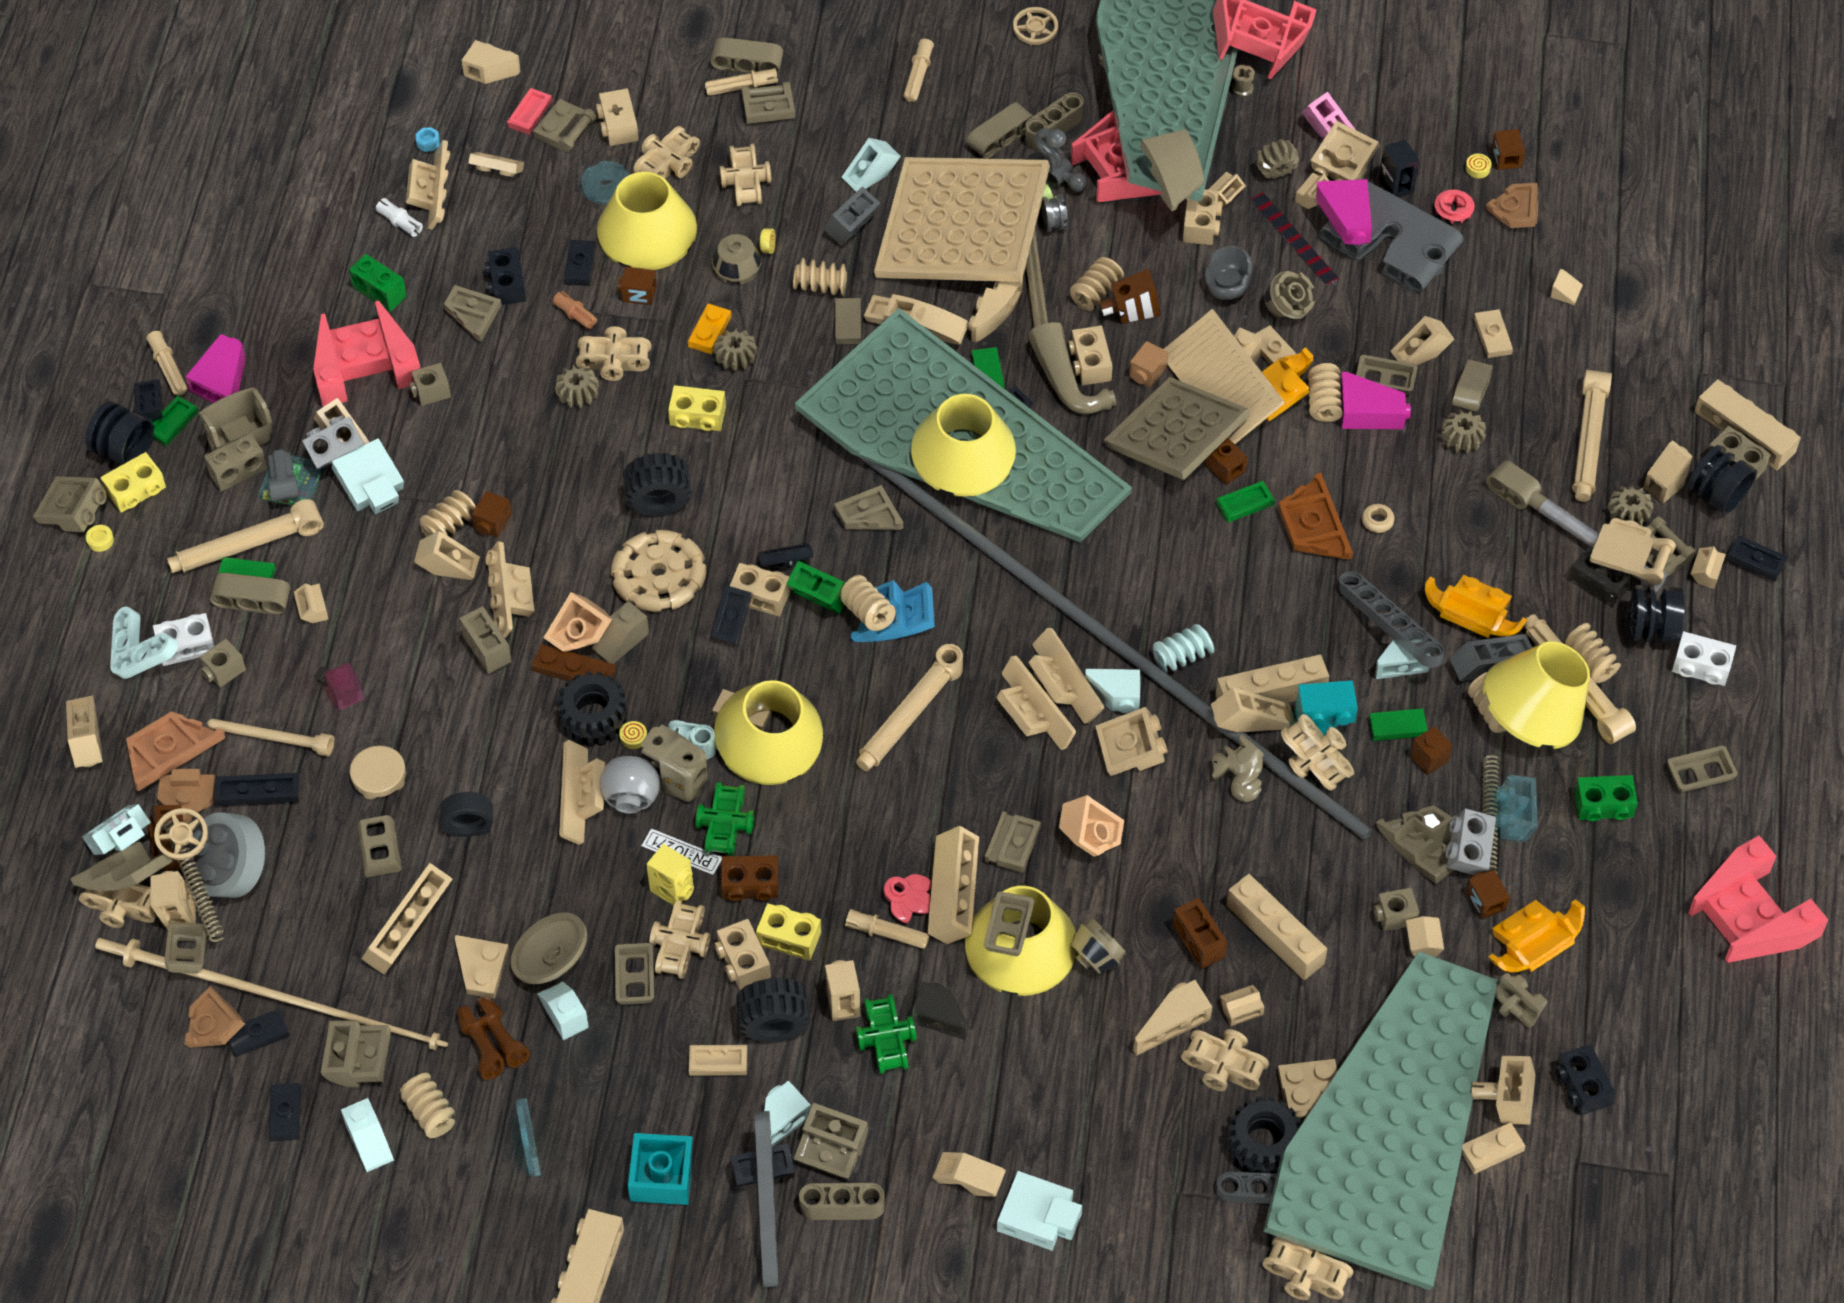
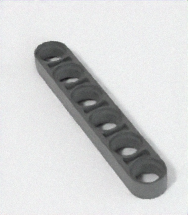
M1350 571L1340 575V593L1418 662L1429 668L1439 667L1443 664L1444 647L1375 586L1357 572ZM1345 583H1356L1357 585L1349 586ZM1369 596L1372 599H1362L1361 597ZM1385 610L1389 613H1378L1377 611ZM1401 624V625H1404L1405 627L1397 628V627H1394L1393 625ZM1410 639H1420L1422 641L1412 642ZM1435 653L1438 654V656H1427L1425 654Z
M756 1111L755 1136L763 1287H778L770 1111Z
M1225 1172L1218 1178L1216 1186L1217 1195L1220 1199L1227 1202L1270 1204L1277 1173ZM1226 1181H1233L1238 1186V1189L1234 1193H1227L1222 1189L1221 1185ZM1255 1182H1262L1266 1185L1267 1191L1263 1194H1256L1252 1191L1251 1185Z

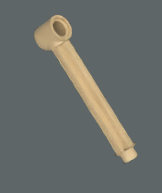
M1587 369L1582 387V395H1585L1575 479L1572 486L1575 498L1580 502H1588L1591 499V495L1596 491L1595 482L1605 399L1609 396L1612 373Z
M305 499L296 502L288 514L180 552L176 551L177 555L167 558L172 573L181 570L185 573V571L296 532L302 536L314 535L323 528L324 523L315 502Z
M1535 614L1526 618L1528 619L1524 625L1527 629L1526 636L1530 637L1536 646L1549 641L1562 643L1544 619L1539 620ZM1590 677L1585 705L1598 720L1597 727L1602 738L1607 743L1613 744L1635 732L1636 725L1631 714L1624 708H1616Z
M946 644L937 650L936 660L929 671L864 748L860 749V757L856 760V763L861 769L869 771L873 766H879L880 761L948 681L956 680L961 676L963 672V653L958 646Z

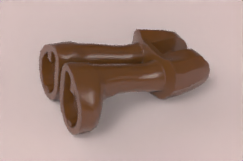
M484 995L476 1000L483 1017L475 1019L467 1004L457 1009V1016L461 1032L472 1037L481 1053L478 1070L482 1079L491 1080L503 1072L505 1064L502 1056L493 1046L485 1032L489 1030L492 1032L510 1068H516L526 1063L530 1057V1051L525 1044L514 1040L501 1023L502 1010L495 1002Z

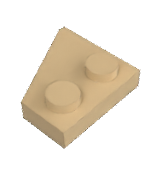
M456 935L455 942L467 994L481 997L485 995L495 999L509 953L508 944Z

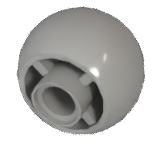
M635 756L616 757L606 764L601 773L600 790L602 796L610 806L620 812L636 813L639 810L646 809L654 802L659 793L660 779L657 769L650 761Z

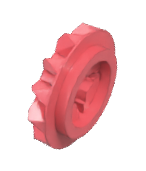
M1446 190L1440 193L1435 200L1436 214L1441 216L1442 221L1445 219L1450 220L1451 224L1454 221L1463 223L1465 219H1470L1474 212L1473 199L1467 193L1460 190ZM1454 202H1456L1457 206L1456 211L1451 210Z

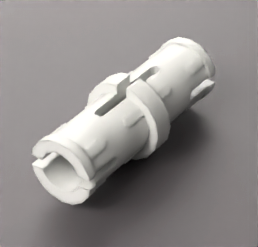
M386 198L381 199L384 204L379 201L376 205V211L388 218L393 226L402 228L412 237H416L417 233L421 232L423 228L422 223L409 216L404 208H398Z

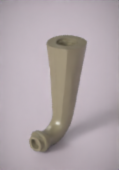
M1045 323L1031 329L1028 334L1031 346L1052 387L1069 410L1081 415H1090L1102 410H1111L1112 406L1116 405L1113 390L1103 389L1096 396H1086L1078 390L1061 323Z

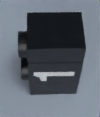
M1406 139L1383 147L1379 181L1387 192L1398 198L1414 193L1420 161Z

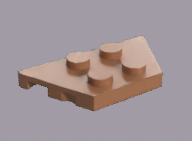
M171 711L126 738L136 790L140 791L171 772L172 769L178 768L225 739V732L220 728L214 731L203 727L202 722L195 719H187L183 715Z

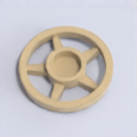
M1030 7L1016 15L1013 22V30L1021 41L1031 46L1041 45L1055 38L1058 32V20L1047 9ZM1031 13H1041L1047 17L1043 19L1038 16H1032ZM1027 15L1026 25L1017 26L1020 18ZM1051 20L1054 23L1053 32L1045 28V25ZM1019 31H1026L1031 34V37L1028 38ZM1041 34L1047 36L1045 38L1035 39L1036 36Z
M185 808L175 809L166 813L157 823L154 833L155 842L165 856L175 860L189 859L197 855L205 847L208 839V828L202 816L197 812ZM187 814L197 819L188 825L187 823L179 822L176 815ZM172 817L174 825L169 833L160 835L162 826ZM201 823L203 836L199 842L193 838V830ZM160 840H172L175 844V852L171 853L163 848ZM189 843L197 846L188 853L180 854L182 846Z

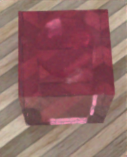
M349 662L324 673L328 691L339 710L364 700L361 683Z

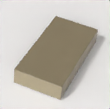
M861 298L836 299V344L861 343Z

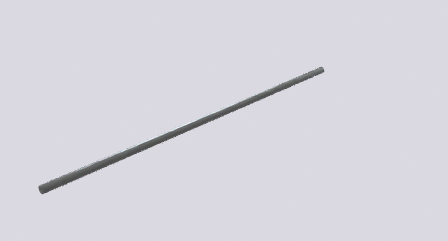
M860 457V459L1239 746L1241 745L1239 736L1243 735L1264 754L1262 759L1266 767L1361 839L1366 840L1372 833L1370 827L1308 780L1298 776L1292 768L1244 732H1234L1218 727L1210 706L902 473Z

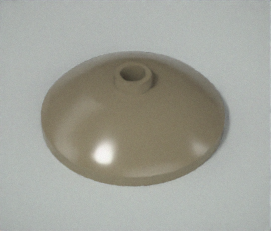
M572 913L552 914L533 924L520 937L512 952L511 968L514 974L521 981L528 984L547 983L564 975L576 964L584 951L587 941L585 924L578 916Z

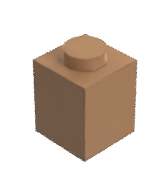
M1146 341L1130 362L1129 377L1139 384L1152 388L1167 368L1168 351Z

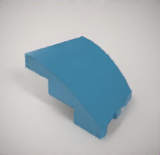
M894 580L875 587L895 607L896 614L894 620L885 629L879 631H872L864 623L860 622L857 631L852 632L851 639L854 642L885 641L910 636L935 627L932 587L925 582L903 592Z

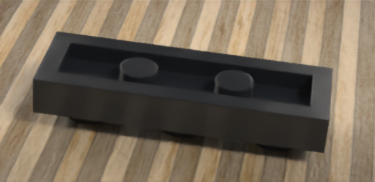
M299 773L216 777L215 804L216 806L299 802Z

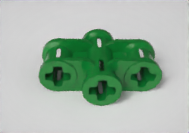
M717 782L713 808L704 807V804L698 805L696 828L701 829L702 826L709 827L705 841V854L718 852L734 856L738 830L746 831V834L749 835L752 834L754 810L742 812L745 785L734 787L722 785V782Z
M887 994L886 998L875 1000L865 998L864 1007L869 1027L861 1028L860 1026H855L860 1052L865 1051L867 1047L874 1046L879 1074H884L885 1070L902 1067L904 1070L908 1069L907 1054L903 1041L910 1039L914 1042L917 1040L912 1016H908L906 1020L898 1021L892 994Z

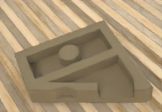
M454 285L444 303L445 310L480 342L483 340L502 306L501 299Z
M882 485L834 504V510L845 529H903V521Z

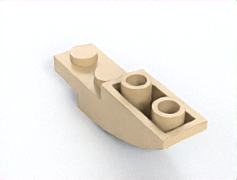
M1023 278L1022 282L995 281L993 289L986 288L983 297L979 296L976 304V316H971L968 330L971 331V342L977 343L987 337L1005 321L1022 294Z
M892 294L891 298L873 295L864 314L867 322L882 324L900 308L940 340L959 345L969 325L967 320L944 309Z

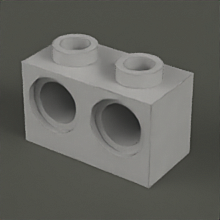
M341 415L329 422L331 426L321 431L320 427L306 433L307 438L302 441L318 470L332 464L333 460L365 445L350 417L344 418ZM342 428L351 430L352 435L347 442L338 440L337 435ZM319 440H325L328 443V449L323 454H317L314 450V445Z
M1466 808L1453 816L1449 827L1450 832H1452L1451 842L1446 849V857L1448 858L1447 868L1471 875L1489 870L1496 817ZM1468 824L1473 828L1474 833L1468 829ZM1464 850L1469 853L1470 859L1465 856Z

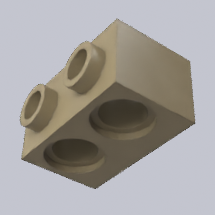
M1730 426L1710 443L1708 449L1709 452L1716 445H1722L1726 448L1727 452L1735 454L1733 465L1739 460H1744L1757 469L1756 479L1766 470L1771 456L1763 447L1756 445L1741 432L1734 430Z
M251 433L204 455L209 474L220 491L267 470L263 451Z
M483 606L459 618L463 637L488 674L512 662L509 644Z

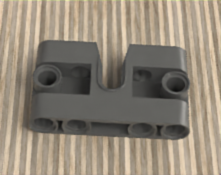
M1367 181L1372 223L1371 243H1363L1361 245L1345 244L1330 220L1320 230L1319 236L1327 245L1358 262L1375 250L1386 237H1394L1384 257L1383 263L1385 265L1381 274L1413 292L1421 293L1434 276L1440 275L1443 272L1445 262L1461 245L1463 236L1454 227Z

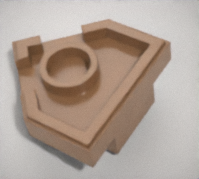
M1537 183L1512 184L1497 199L1489 201L1486 204V208L1510 228L1535 227L1538 218Z
M172 769L171 775H164L159 780L158 802L160 805H181L182 808L191 809L197 813L202 809L206 810L214 803L216 776L201 775L200 769ZM183 814L184 823L188 824L192 821L193 816Z
M210 986L189 1008L188 1018H190V1025L184 1044L189 1048L224 1045L245 1023L235 1009Z

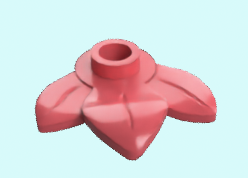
M912 874L906 878L891 877L884 884L883 892L885 898L891 903V913L902 923L907 924L912 917V913L929 914L931 896L927 892L932 887V881L927 877L918 874ZM894 886L899 887L902 892L895 891Z

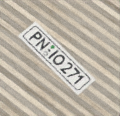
M654 829L649 831L641 845L657 852L661 845L665 844L690 859L692 867L714 875L722 860V857L714 853L705 854L704 849Z

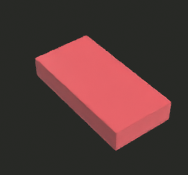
M530 88L507 121L508 127L530 135L552 103V95Z

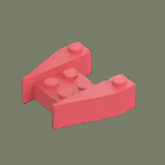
M1216 0L1213 16L1219 59L1223 60L1229 45L1271 61L1272 65L1268 78L1272 79L1303 45L1312 27L1316 9L1294 1L1286 16L1247 0Z
M1114 110L1071 144L1070 162L1072 166L1088 160L1101 177V179L1097 180V202L1161 194V191L1128 183Z
M375 301L378 319L329 330L325 313L321 314L313 370L323 407L336 398L341 403L348 401L344 381L393 370L397 387L402 389L410 387L409 383L413 382L411 371L420 369L413 343L379 301Z
M1760 835L1735 849L1693 898L1688 913L1692 917L1703 910L1730 943L1725 957L1727 963L1800 949L1821 937L1828 922L1827 917L1812 899L1783 913L1757 880L1771 872L1776 859V855Z

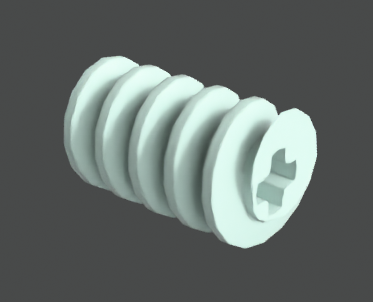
M1194 624L1190 629L1182 630L1181 634L1175 633L1172 635V638L1166 637L1162 642H1155L1153 644V655L1158 667L1167 674V666L1172 671H1176L1177 661L1184 667L1186 666V657L1193 663L1196 661L1195 653L1200 658H1204V649L1208 653L1213 654L1214 646L1207 631L1200 625Z

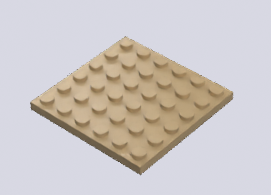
M905 157L874 270L876 278L1022 282L1050 168L1049 161Z

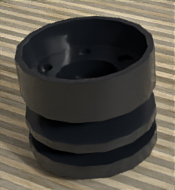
M113 401L105 402L93 414L88 424L85 443L90 451L100 454L105 458L109 457L112 461L123 465L148 452L154 437V424L148 417L135 411L130 412L126 407L120 406Z
M1716 445L1698 463L1688 481L1687 488L1692 493L1698 492L1700 499H1706L1711 495L1710 505L1722 514L1727 515L1739 505L1752 487L1757 476V469L1744 460H1739L1733 465L1735 454L1727 452L1726 448L1722 445Z
M1635 585L1628 605V626L1631 640L1639 642L1643 632L1644 641L1650 642L1654 630H1657L1660 643L1678 644L1681 639L1684 621L1683 589L1680 587H1663L1659 598H1656L1653 586L1647 587L1644 596L1643 586Z

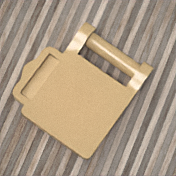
M1613 518L1610 524L1602 526L1590 561L1641 577L1652 585H1660L1664 578L1663 570L1669 555L1673 554L1676 544L1668 538H1651V530L1640 526L1635 521ZM1653 547L1659 551L1653 568L1644 569Z

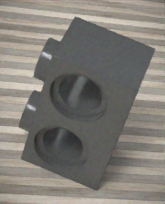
M862 186L832 214L823 230L842 246L872 218L880 202Z

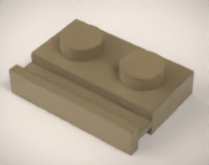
M1003 811L985 854V862L997 863V866L1023 873L1041 829V822L1018 815H1007V812Z

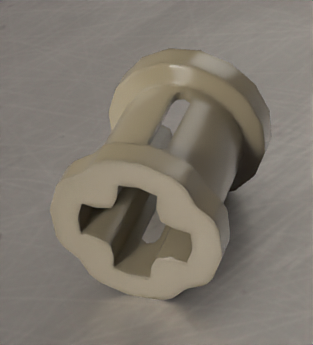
M1240 65L1234 69L1233 78L1235 81L1232 84V92L1237 97L1245 98L1252 94V81L1255 75L1253 68Z

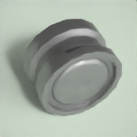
M1062 194L1055 195L1054 198L1049 199V202L1047 197H1042L1041 211L1044 227L1047 232H1050L1052 227L1059 228L1060 230L1067 229L1068 224L1064 223L1068 217L1066 206H1064V203H1061L1064 202Z

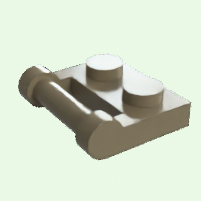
M782 82V85L751 89H749V86L741 87L747 124L795 118L790 82Z
M559 99L534 129V138L565 152H570L574 147V142L589 124H593L597 116L591 109L584 110ZM578 119L579 121L574 126V128L569 132L567 136H564L565 133L574 124V122Z
M1660 516L1647 526L1651 530V538L1657 539L1654 535L1659 533L1663 538L1671 539L1676 544L1675 549L1680 553L1677 557L1674 554L1669 555L1663 570L1667 573V577L1696 556L1697 551L1692 546H1687L1666 526V522ZM1653 547L1646 562V566L1649 568L1654 566L1659 553Z

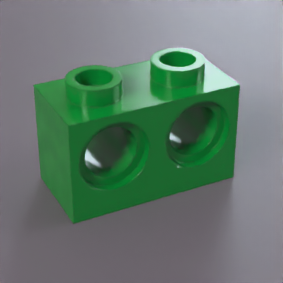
M365 254L349 268L352 288L374 303L379 301L388 312H391L407 297L403 277L369 255Z
M800 561L797 562L786 583L794 594L837 614H840L844 607L840 596L845 584L844 581Z
M1633 775L1577 778L1574 796L1578 820L1598 821L1612 818L1625 820L1634 817L1638 803Z

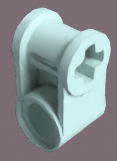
M679 720L669 722L668 728L679 733L703 750L706 754V759L712 758L716 754L715 733L710 726L686 723Z

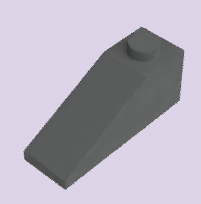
M1526 634L1470 641L1463 645L1449 659L1460 681L1472 680L1488 672L1498 662L1531 649L1532 646Z

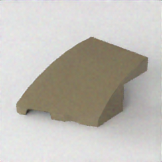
M1186 129L1142 140L1140 147L1152 163L1150 172L1162 187L1160 196L1169 209L1174 211L1181 201L1187 200L1193 191H1197L1204 184L1203 171L1195 145Z
M1436 806L1422 808L1416 812L1403 813L1400 819L1388 822L1380 819L1376 822L1377 828L1388 842L1415 869L1435 884L1454 871L1447 868L1448 858L1446 857V849L1451 842L1452 832H1450L1449 827L1453 817ZM1464 850L1465 856L1470 859L1469 853Z
M139 840L124 850L117 851L99 861L91 868L71 877L70 880L73 885L99 891L119 890L138 884L173 862V860L164 854L150 860Z

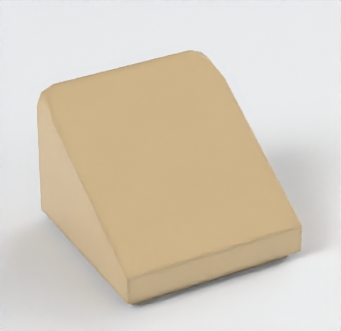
M1560 269L1550 298L1575 305L1583 284L1565 270Z

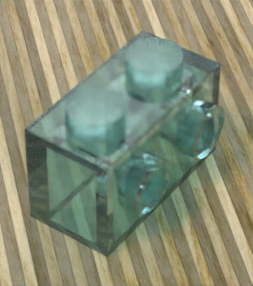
M1509 775L1496 792V802L1500 806L1496 821L1497 827L1500 828V839L1527 842L1538 827L1536 778Z

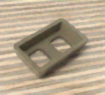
M1361 355L1356 375L1365 378L1367 372L1379 373L1381 375L1380 382L1376 383L1401 391L1408 396L1413 391L1418 367L1412 363ZM1393 376L1405 378V387L1390 385L1391 378Z
M1718 746L1668 759L1669 770L1680 792L1733 780L1738 774L1725 746ZM1716 763L1723 775L1709 778L1704 766ZM1692 770L1697 782L1687 785L1683 784L1678 772Z
M389 815L360 820L357 824L364 875L366 877H373L401 871L402 866L393 818ZM384 823V834L376 836L367 835V826ZM388 847L389 856L387 858L371 859L370 850L372 848Z
M1002 891L996 894L984 941V946L988 951L1015 957L1021 954L1034 905L1033 898ZM1010 909L1021 912L1020 923L1004 922L1002 920L1004 911ZM998 935L1014 936L1016 938L1014 947L997 946L996 940Z
M169 923L164 960L169 972L197 974L201 971L204 962L207 932L203 924ZM179 941H193L196 943V947L194 949L178 948L177 943ZM177 959H191V960H193L194 962L176 961V960H177Z
M651 943L619 944L615 946L616 1000L619 1004H645L653 1001L654 967L653 945ZM633 959L644 960V971L629 973L626 971V962ZM643 984L645 986V995L643 997H627L626 987L628 985Z

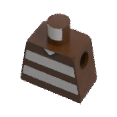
M1149 269L1113 283L1111 285L1113 297L1099 302L1103 316L1118 312L1120 321L1123 324L1161 316L1156 288Z

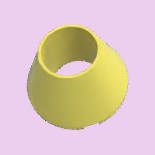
M637 172L625 177L618 184L599 218L597 235L601 249L615 263L621 262L633 268L657 270L676 263L688 253L687 250L696 239L697 224L690 207L662 176L652 172Z
M958 394L945 400L919 424L911 444L912 461L921 478L934 489L952 492L954 496L980 495L1000 485L1009 475L1016 454L1015 441L1006 423L984 399L972 394ZM966 429L974 431L982 437L972 441H960L947 434L954 430Z
M1549 641L1495 664L1484 678L1483 694L1487 693L1490 702L1488 708L1494 718L1513 736L1536 747L1544 744L1553 745V749L1562 748L1572 743L1580 733L1590 671L1585 660L1574 649L1563 643Z
M764 681L742 688L731 695L719 710L714 727L715 746L724 759L725 765L739 777L763 785L783 784L798 775L802 776L815 763L823 742L822 723L814 706L793 687L780 681ZM773 710L785 715L791 721L793 727L782 733H767L756 728L748 717L758 711Z
M1029 886L1008 888L1003 892L1034 899L1029 922L1037 925L1043 931L1036 936L1025 938L1022 952L1017 957L988 951L984 946V941L995 902L994 898L984 905L973 917L972 934L965 937L966 957L976 976L989 987L999 992L1004 990L1018 993V996L1039 994L1059 984L1072 969L1077 952L1071 946V943L1076 935V931L1066 913L1040 890ZM1006 909L1002 920L1008 923L1021 921L1022 913ZM999 934L996 945L1013 948L1016 938L1006 934Z

